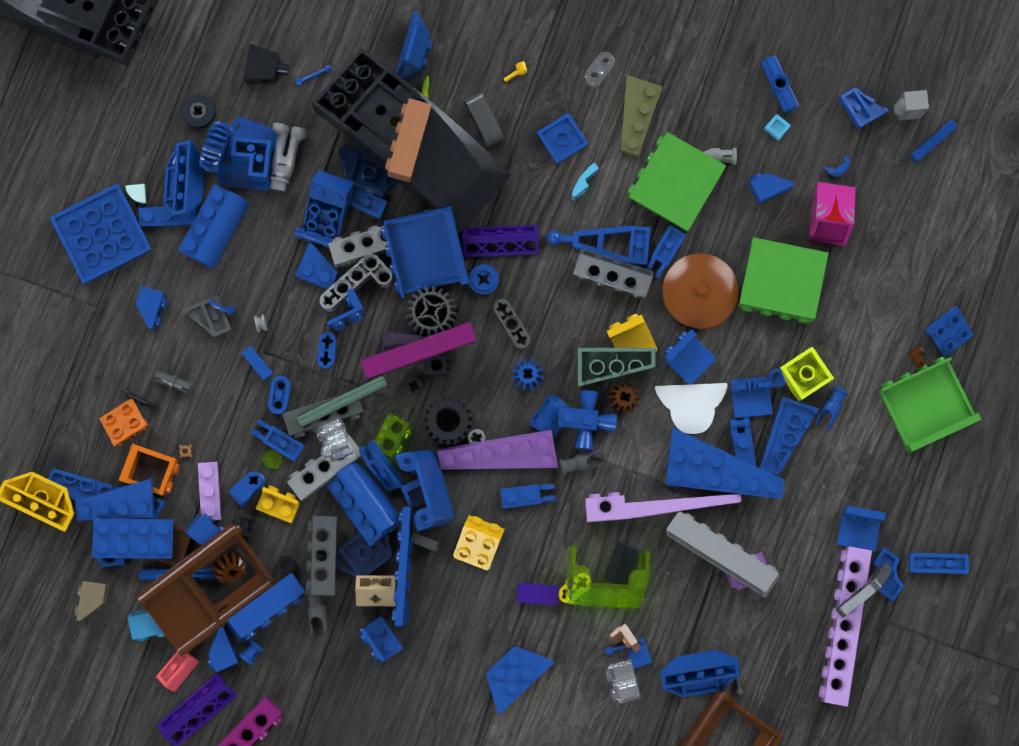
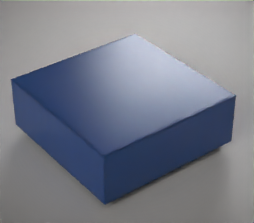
M646 644L640 645L642 649L636 653L632 648L627 650L633 669L652 663Z

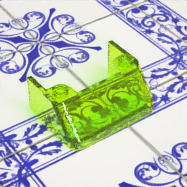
M568 546L565 599L569 604L637 609L641 606L649 579L650 551H640L639 570L632 571L628 578V585L590 582L589 570L584 566L575 565L576 546Z

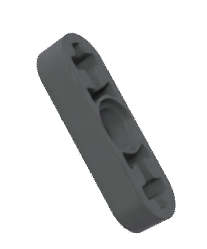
M505 299L497 300L493 307L494 313L514 346L520 350L528 348L530 336L510 303ZM499 304H501L502 306L506 305V313L509 314L511 312L512 315L507 316L504 320H502V318L505 317V315L502 311H497L499 309ZM510 319L516 320L518 324L513 330L506 326L507 321ZM520 328L522 329V331L519 332L520 336L522 338H527L525 340V345H523L522 343H517L519 339L516 334L514 335V337L512 336V334L518 332Z

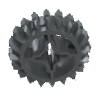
M433 286L432 292H429L428 287H425L426 293H422L419 289L418 294L420 296L417 297L415 294H412V298L415 301L408 300V304L412 307H406V311L411 313L406 315V318L413 319L408 323L409 326L416 324L413 329L414 332L421 329L420 336H423L425 331L427 336H431V332H434L435 335L438 333L437 331H445L444 327L447 330L451 329L448 323L455 324V320L451 317H457V313L452 312V310L457 309V306L450 305L454 302V298L447 300L450 295L448 292L442 295L443 289L440 288L437 293L436 287ZM427 298H437L442 303L431 304ZM422 301L425 309L416 317L417 306ZM428 306L429 308L436 309L434 311L435 318L427 315L429 313ZM447 307V316L441 323L438 315ZM431 320L436 326L429 327L420 322Z

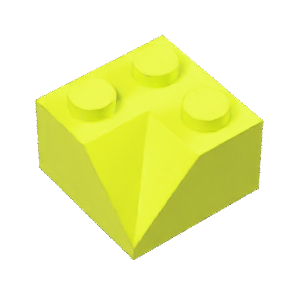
M813 347L780 367L787 386L798 402L834 379Z

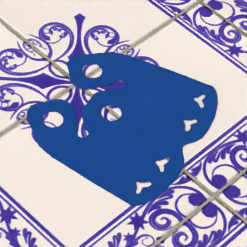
M238 117L232 122L230 126L233 129V137L271 140L274 154L277 136L271 127L242 117ZM238 123H240L241 128L235 129ZM288 141L286 142V145H285L284 156H285V155L287 154V152H288V148H289V142H288ZM230 142L225 159L217 171L219 183L224 186L252 190L270 189L271 181L270 183L256 182L249 179V162L233 160L231 157L232 143ZM228 158L229 164L224 165L226 163V159ZM223 172H225V174L228 175V176L225 178V180L223 179V178H224Z

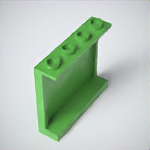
M667 132L665 136L661 135L656 143L658 148L655 153L651 151L646 160L649 162L645 169L642 167L637 175L639 180L636 185L632 184L627 192L629 194L628 200H633L680 227V230L687 234L726 165Z
M753 237L738 307H742V310L746 312H753V310L761 311L760 314L765 316H772V314L780 315L779 318L784 320H791V318L799 319L798 322L803 324L814 322L829 253Z
M944 356L933 361L934 365L928 367L925 364L922 368L916 369L917 373L910 375L908 372L899 376L900 381L893 383L890 380L882 384L883 388L878 390L908 453L982 420L979 413H974L949 362L952 360L951 357L945 359Z

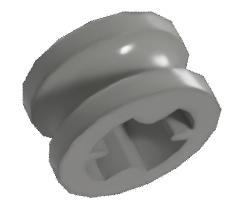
M264 314L261 317L254 316L258 333L261 330L268 331Z
M474 429L468 435L469 443L477 442L471 440L474 433L477 435L481 434V442L485 441V434L480 429Z

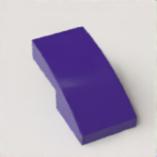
M518 583L516 602L558 605V585Z

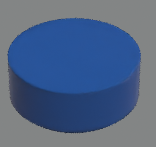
M773 369L769 372L768 381H771V387L781 388L786 384L781 369Z

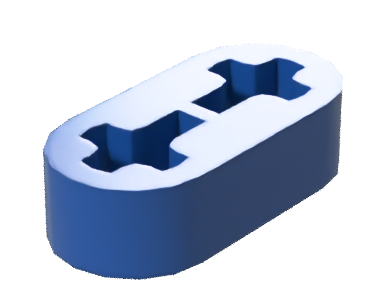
M329 332L322 334L319 338L317 363L322 369H330L335 363L337 340ZM327 337H330L333 343L329 344V350L326 349V344L323 342ZM325 352L328 353V358L331 360L327 365H324L321 359L325 358Z

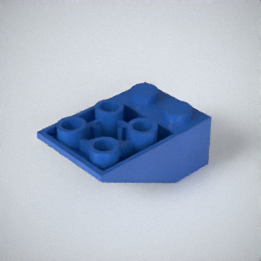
M318 171L311 180L303 228L333 239L340 237L352 198L354 182Z

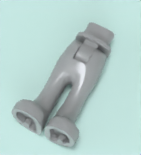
M273 123L272 129L277 136V142L271 163V176L273 177H270V188L285 191L286 184H289V179L294 170L299 144L307 137L308 130L292 127L288 152L284 156L290 127L281 123Z

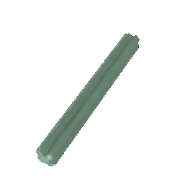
M383 376L378 377L297 417L300 426L303 427L385 387L387 383Z

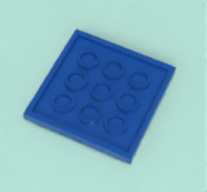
M118 183L50 217L84 285L153 251Z

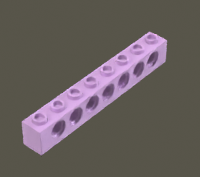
M848 546L841 552L840 561L843 564L842 569H839L837 580L840 583L839 589L836 588L834 600H837L836 608H833L831 613V619L834 621L833 627H830L828 632V639H831L830 647L827 646L825 658H828L827 666H824L822 671L824 685H821L819 690V697H821L822 702L848 706L864 602L843 618L836 609L867 583L871 550ZM852 562L858 566L856 573H852L849 569ZM849 581L855 585L853 592H849L846 588ZM843 620L849 623V628L846 631L840 628ZM841 639L846 643L844 650H839L837 647V643ZM837 659H841L843 662L840 670L834 667V662ZM835 678L840 682V686L837 689L831 687V682Z

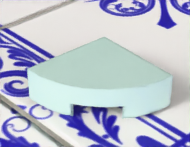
M145 184L125 186L128 195L133 200L141 204H147Z

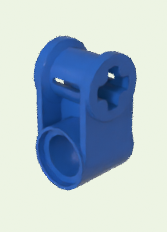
M250 472L234 485L228 493L243 507L265 485V477L261 473ZM253 477H259L257 479L258 484H252Z

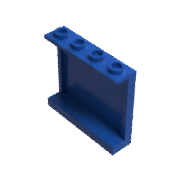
M452 206L384 221L381 234L383 239H387L386 253L387 257L392 259L390 269L392 275L396 274L395 288L397 293L400 292L401 298H404L405 293L418 291L419 289L423 290L425 287L432 288L433 286L437 287L460 281L461 285L469 283Z

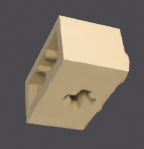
M356 576V606H396V601L393 600L394 590L396 589L395 576Z

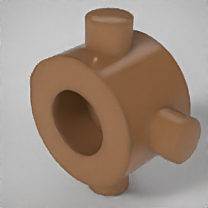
M191 444L188 446L180 445L178 447L180 449L179 457L181 459L183 457L192 458L191 448L193 446Z

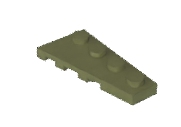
M629 75L626 76L620 152L639 157L662 86Z

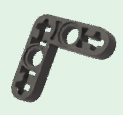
M886 562L881 564L872 573L864 586L839 605L836 609L842 618L878 591L885 583L892 568Z

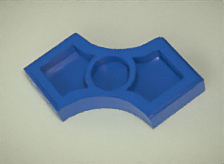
M882 547L872 561V564L878 568L886 562L892 568L891 573L878 592L893 602L904 587L897 576V565L900 558L885 547Z

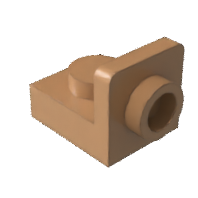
M626 624L616 627L609 635L614 644L623 641L628 649L632 648L635 653L642 649Z

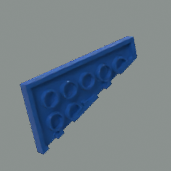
M675 428L672 429L666 485L782 499L784 479Z

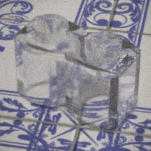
M339 416L318 425L319 431L316 433L319 441L323 442L324 447L321 449L325 458H329L334 462L353 454V448L348 438L345 424Z
M631 659L608 665V670H605L608 682L612 681L614 689H610L613 701L617 700V703L621 704L641 698Z

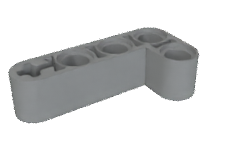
M368 254L321 295L320 304L325 311L332 312L346 301L345 298L348 297L347 293L342 294L338 292L340 286L346 285L348 290L353 288L356 292L368 280L373 278L380 287L388 288L393 283V275L375 254ZM375 260L377 264L374 268H368V261ZM355 273L363 274L359 281H355L352 278ZM382 274L390 276L386 282H381L379 278ZM333 292H335L336 295L339 297L338 300H337L336 296H334ZM326 299L332 300V303H333V304H332V305L326 304V301H325V300H326Z

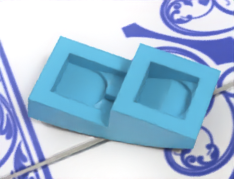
M595 163L588 167L577 181L571 196L573 201L588 190L589 185L586 182L598 173L599 168Z

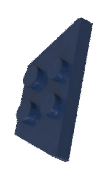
M343 147L339 148L344 179L354 182V189L383 197L398 183L359 152Z
M358 533L336 550L335 568L353 577L370 575L393 557L389 534H386L374 546H369L361 533Z

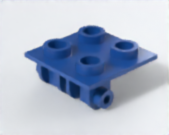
M956 305L940 316L939 319H936L930 326H927L924 331L928 337H932L944 358L974 336Z
M768 376L730 380L735 418L773 414L770 394L771 381H768Z

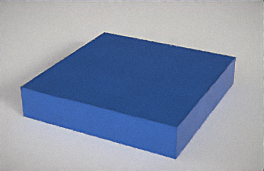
M569 113L537 132L538 137L556 165L589 145Z

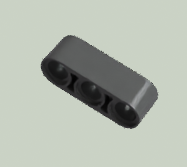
M479 93L464 100L466 108L486 147L490 148L505 141L503 133L483 94Z

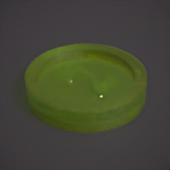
M269 450L263 456L264 465L270 469H276L282 464L283 457L276 450Z

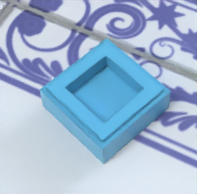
M776 114L764 130L779 141L791 125Z

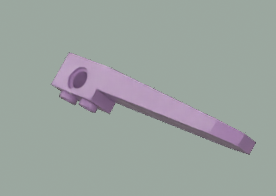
M619 492L608 493V497H600V494H590L589 498H585L586 522L625 520L741 502V494L625 503L624 495L620 496ZM602 502L610 504L609 512L605 513L600 510Z

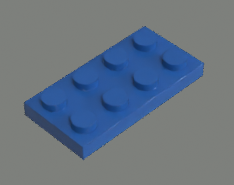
M94 518L92 558L172 559L174 520Z

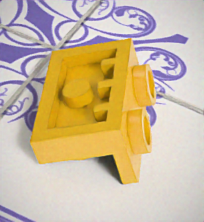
M270 485L268 489L263 487L256 510L293 523L301 503L297 501L298 496L288 492L286 496L279 493L280 489Z

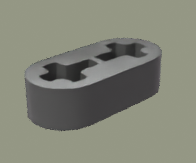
M416 533L412 535V543L433 551L437 550L439 542Z

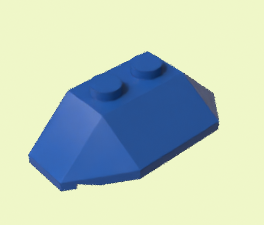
M413 11L395 72L406 82L421 75L422 69H426L428 62L426 55L427 52H431L433 46L430 33L416 11Z
M192 140L176 143L175 150L166 165L163 203L170 211L171 216L189 214L202 202L204 168L200 167V155Z
M716 650L675 657L660 671L662 689L682 698L717 692V690L721 691L734 679L740 677L739 660L737 657Z

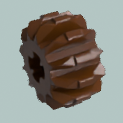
M626 381L623 382V388L619 383L616 384L617 390L611 388L610 392L614 395L608 396V399L615 400L610 404L611 407L618 406L615 412H619L620 408H623L622 413L626 414L628 408L632 413L634 412L632 405L637 408L639 407L636 401L641 400V396H635V394L640 390L635 389L633 391V383H631L629 388ZM621 394H624L625 396L628 395L629 398L627 400L629 402H626L625 400L621 401Z
M230 551L228 554L223 553L222 557H216L217 561L213 563V574L221 584L225 582L229 585L232 581L236 583L238 578L243 579L242 574L246 573V562L238 552L233 553Z

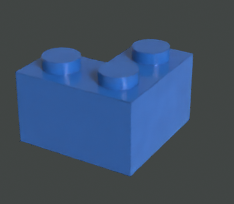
M233 137L231 149L233 160L249 162L248 177L251 181L270 183L273 156L271 140Z

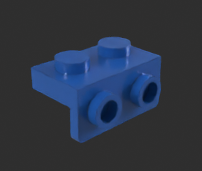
M551 394L544 400L539 411L532 416L529 425L539 432L552 430L554 440L563 428L557 427L559 407H571L559 397Z

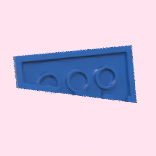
M782 397L759 468L778 476L819 408Z
M152 478L75 501L76 521L93 520L94 518L131 519L155 517Z

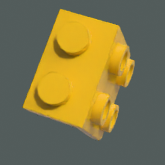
M634 314L626 318L627 322L623 324L617 322L609 326L610 330L607 333L615 348H656L657 352L656 344L642 315Z
M469 515L454 551V558L481 569L489 570L505 529L497 524H491L479 517Z

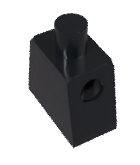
M249 44L243 79L246 84H275L278 74L288 76L290 65L280 63L281 58L277 52Z

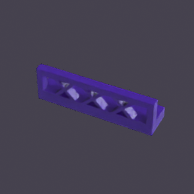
M538 225L465 228L462 232L463 257L539 254ZM527 241H535V248H526L523 245ZM508 242H513L517 246L513 249H507L504 245ZM488 243L497 245L494 250H488L485 246ZM467 244H476L478 248L475 251H467Z
M216 673L161 720L157 726L163 737L172 745L179 746L237 695L226 685L222 676ZM224 690L229 693L224 699H218V695ZM213 705L209 712H203L204 707ZM197 718L195 724L188 725L190 719ZM182 731V735L176 740L172 737L175 732Z

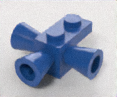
M581 390L582 409L559 407L557 427L579 430L575 449L594 450L592 432H595L597 428L615 433L617 414L598 415V411L594 410L599 392Z

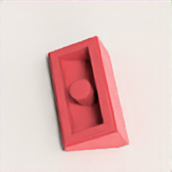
M177 651L156 678L167 689L175 692L199 661L189 652L181 657Z

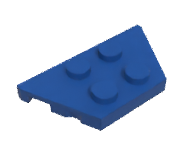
M516 646L507 652L486 672L497 713L500 715L554 661Z

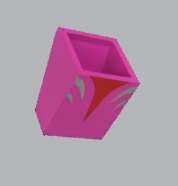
M817 183L813 197L808 241L846 246L854 226L856 187Z

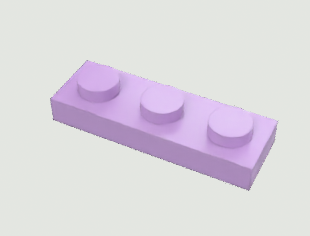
M218 462L198 463L201 515L207 514L214 520H222Z

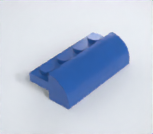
M214 184L178 251L214 270L250 204L237 194Z
M360 461L352 462L336 473L337 476L327 485V488L369 546H374L386 534L393 532L402 523L399 522V514Z

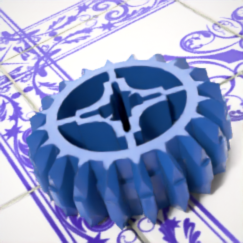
M215 121L212 124L201 151L199 161L201 168L209 172H217L220 169L231 142L232 126L222 121Z

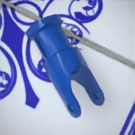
M837 386L832 387L833 391L829 399L825 401L816 420V426H818L825 414H832L827 428L828 431L832 428L842 408L841 404L845 396L849 394Z

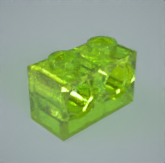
M391 413L388 414L374 441L379 445L384 455L394 459L395 455L400 454L403 448L401 443L404 438L407 439L412 430L409 428L410 423ZM399 423L402 425L403 428L400 433L392 431L394 424ZM390 440L394 443V446L391 450L387 451L383 448V444L385 441Z

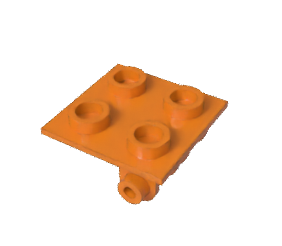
M133 398L99 418L113 446H121L128 438L132 439V435L137 436L136 433L146 430V427L149 426L147 421L143 419Z

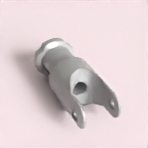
M711 148L703 152L721 163L736 165V148L732 150Z

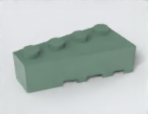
M578 348V387L655 368L656 348Z

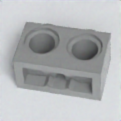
M927 90L904 92L900 96L896 104H894V113L897 115L898 121L920 119L929 109Z

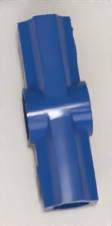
M770 56L761 61L760 64L769 81L770 90L775 94L783 113H789L798 108L799 104L789 85V78L784 74L776 56ZM775 82H782L784 84V87H777Z

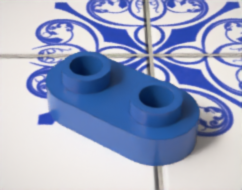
M284 376L274 378L271 383L268 408L276 415L285 413L289 404L291 383ZM280 383L285 384V388L282 390L278 388ZM277 402L282 403V406L279 409L275 407V404Z

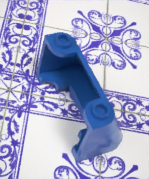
M421 450L395 455L401 470L405 472L411 471L412 475L417 473L427 505L426 508L417 511L414 519L417 531L420 533L451 523L454 518V511L436 453L432 450Z

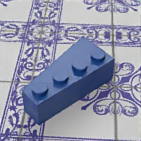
M290 573L230 617L226 622V626L239 644L245 639L247 641L256 634L255 631L262 627L264 629L272 623L271 619L276 615L280 617L287 612L289 605L293 603L295 606L304 599L302 595L306 591L294 575Z

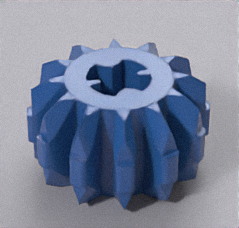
M522 359L523 366L517 362L515 366L519 370L512 369V373L517 375L512 377V381L519 380L516 383V387L524 384L523 391H526L527 385L533 391V383L539 387L540 383L537 380L544 379L543 376L537 375L543 373L544 370L537 369L540 365L539 362L533 366V359L529 360V364H526V360ZM527 370V373L528 370L531 371L532 378L529 379V377H527V379H525L524 371Z

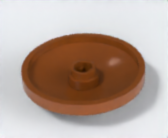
M691 254L681 258L672 265L663 281L662 298L665 308L674 320L691 329H709L721 324L731 315L738 301V282L733 271L724 261L709 254Z

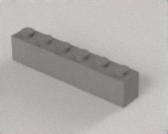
M679 511L666 529L668 537L765 598L779 578V573L775 567L770 564H763L756 555L747 554L740 545L736 543L731 544L724 535L720 533L715 534L709 526L704 523L699 524L688 513L683 514Z

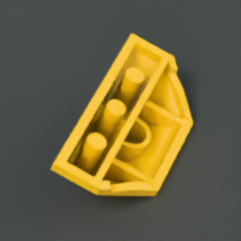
M34 472L5 480L0 487L1 502L66 532L74 516L68 488Z

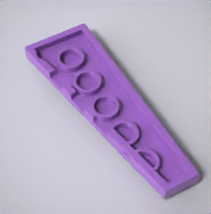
M552 430L437 449L441 469L558 467Z

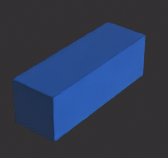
M251 345L241 353L264 382L274 375Z

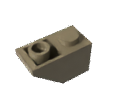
M83 581L82 585H79L78 596H80V600L74 612L75 616H77V621H85L107 604L110 584Z

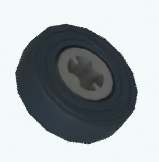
M204 95L190 96L182 105V117L192 128H206L215 119V105L211 99ZM198 108L200 110V108H202V115L199 116V114H197L196 116L195 109Z

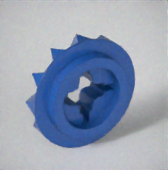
M486 264L474 267L468 278L472 290L480 295L490 294L499 283L497 271L492 266ZM488 275L487 281L490 285L486 283L479 285V276L485 277Z

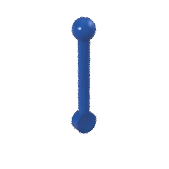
M326 65L324 69L307 77L297 78L295 83L297 86H301L303 82L324 72H330L332 67Z
M639 638L637 640L639 645H643L645 643V640L643 638ZM625 644L613 648L607 647L605 652L611 655L614 651L627 647Z

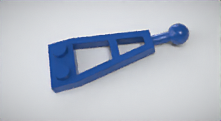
M623 226L574 231L573 236L561 235L560 232L552 230L547 234V241L551 245H558L560 242L573 243L572 248L578 250L582 248L632 265L647 266L651 227ZM631 233L629 257L603 250L604 235ZM598 236L597 248L578 243L579 237Z

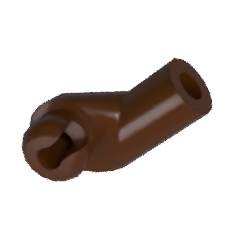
M922 346L913 348L909 353L911 360L918 368H922L926 364L925 360L921 357L925 354Z

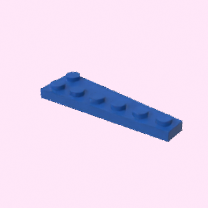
M54 468L48 477L49 480L68 488L70 498L75 501L120 488ZM154 497L155 517L131 519H158L167 501Z
M403 507V511L399 513V522H402V528L398 531L400 550H397L396 554L399 570L395 571V581L398 582V585L393 595V600L396 601V609H393L392 621H395V626L409 624L410 600L406 598V594L410 590L411 582L407 578V574H410L411 559L408 558V554L412 552L414 507Z

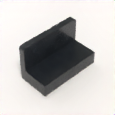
M618 542L605 579L626 587L639 555V550Z

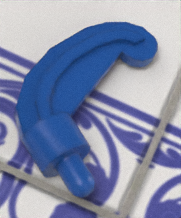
M845 157L843 159L845 163L836 169L823 167V170L827 171L826 174L832 177L841 176L849 168L850 159Z
M209 300V304L218 310L228 314H233L236 311L234 306L226 308L216 304L213 300Z

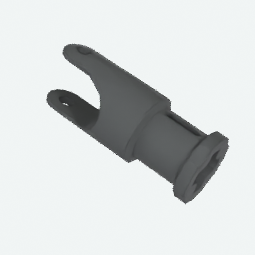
M595 449L576 454L573 458L566 460L559 459L563 476H566L569 472L577 470L580 472L603 465L604 461L587 462L590 456L598 454L602 450Z
M306 591L310 606L308 607L311 633L312 635L315 634L314 621L316 617L321 619L324 633H327L326 608L323 605L322 596H309V591Z

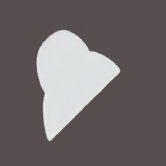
M727 383L655 386L658 397L671 410L674 424L680 431L687 434L702 433L710 427L715 414L714 408L722 401L727 389Z

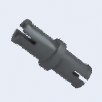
M157 370L154 377L157 378H154V382L169 386L171 390L177 389L188 395L193 391L194 383L180 379L178 375L172 376L160 370Z

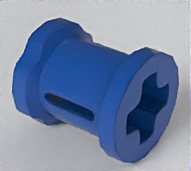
M251 640L250 645L239 656L253 666L254 660L265 649L254 640Z

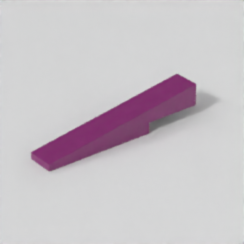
M469 322L360 361L365 377L369 379L476 343V338Z

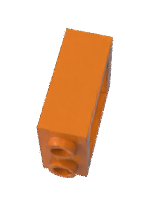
M132 444L119 481L128 484L137 483V481L132 480L140 455L143 452L169 462L160 489L153 487V492L162 496H166L167 493L170 494L173 488V476L177 475L180 469L179 460Z

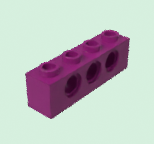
M266 696L218 746H230L231 744L253 746L257 740L261 742L269 734L267 730L271 725L276 727L282 721L281 715L284 712ZM259 715H264L267 718L265 726L258 724L257 718ZM246 729L251 730L253 733L251 740H246L243 736Z

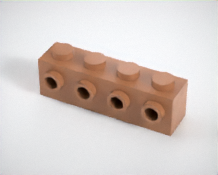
M410 98L407 104H403L401 115H404L402 122L398 121L395 132L398 133L397 140L393 139L390 151H393L392 159L388 158L385 169L388 170L387 176L410 182L431 110V104Z

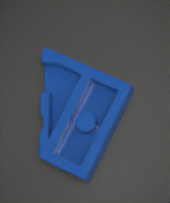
M857 88L849 90L838 98L857 129L862 128L889 111L888 108H882L874 103V99L864 95Z
M309 243L295 276L314 285L329 289L335 283L338 272L315 246Z

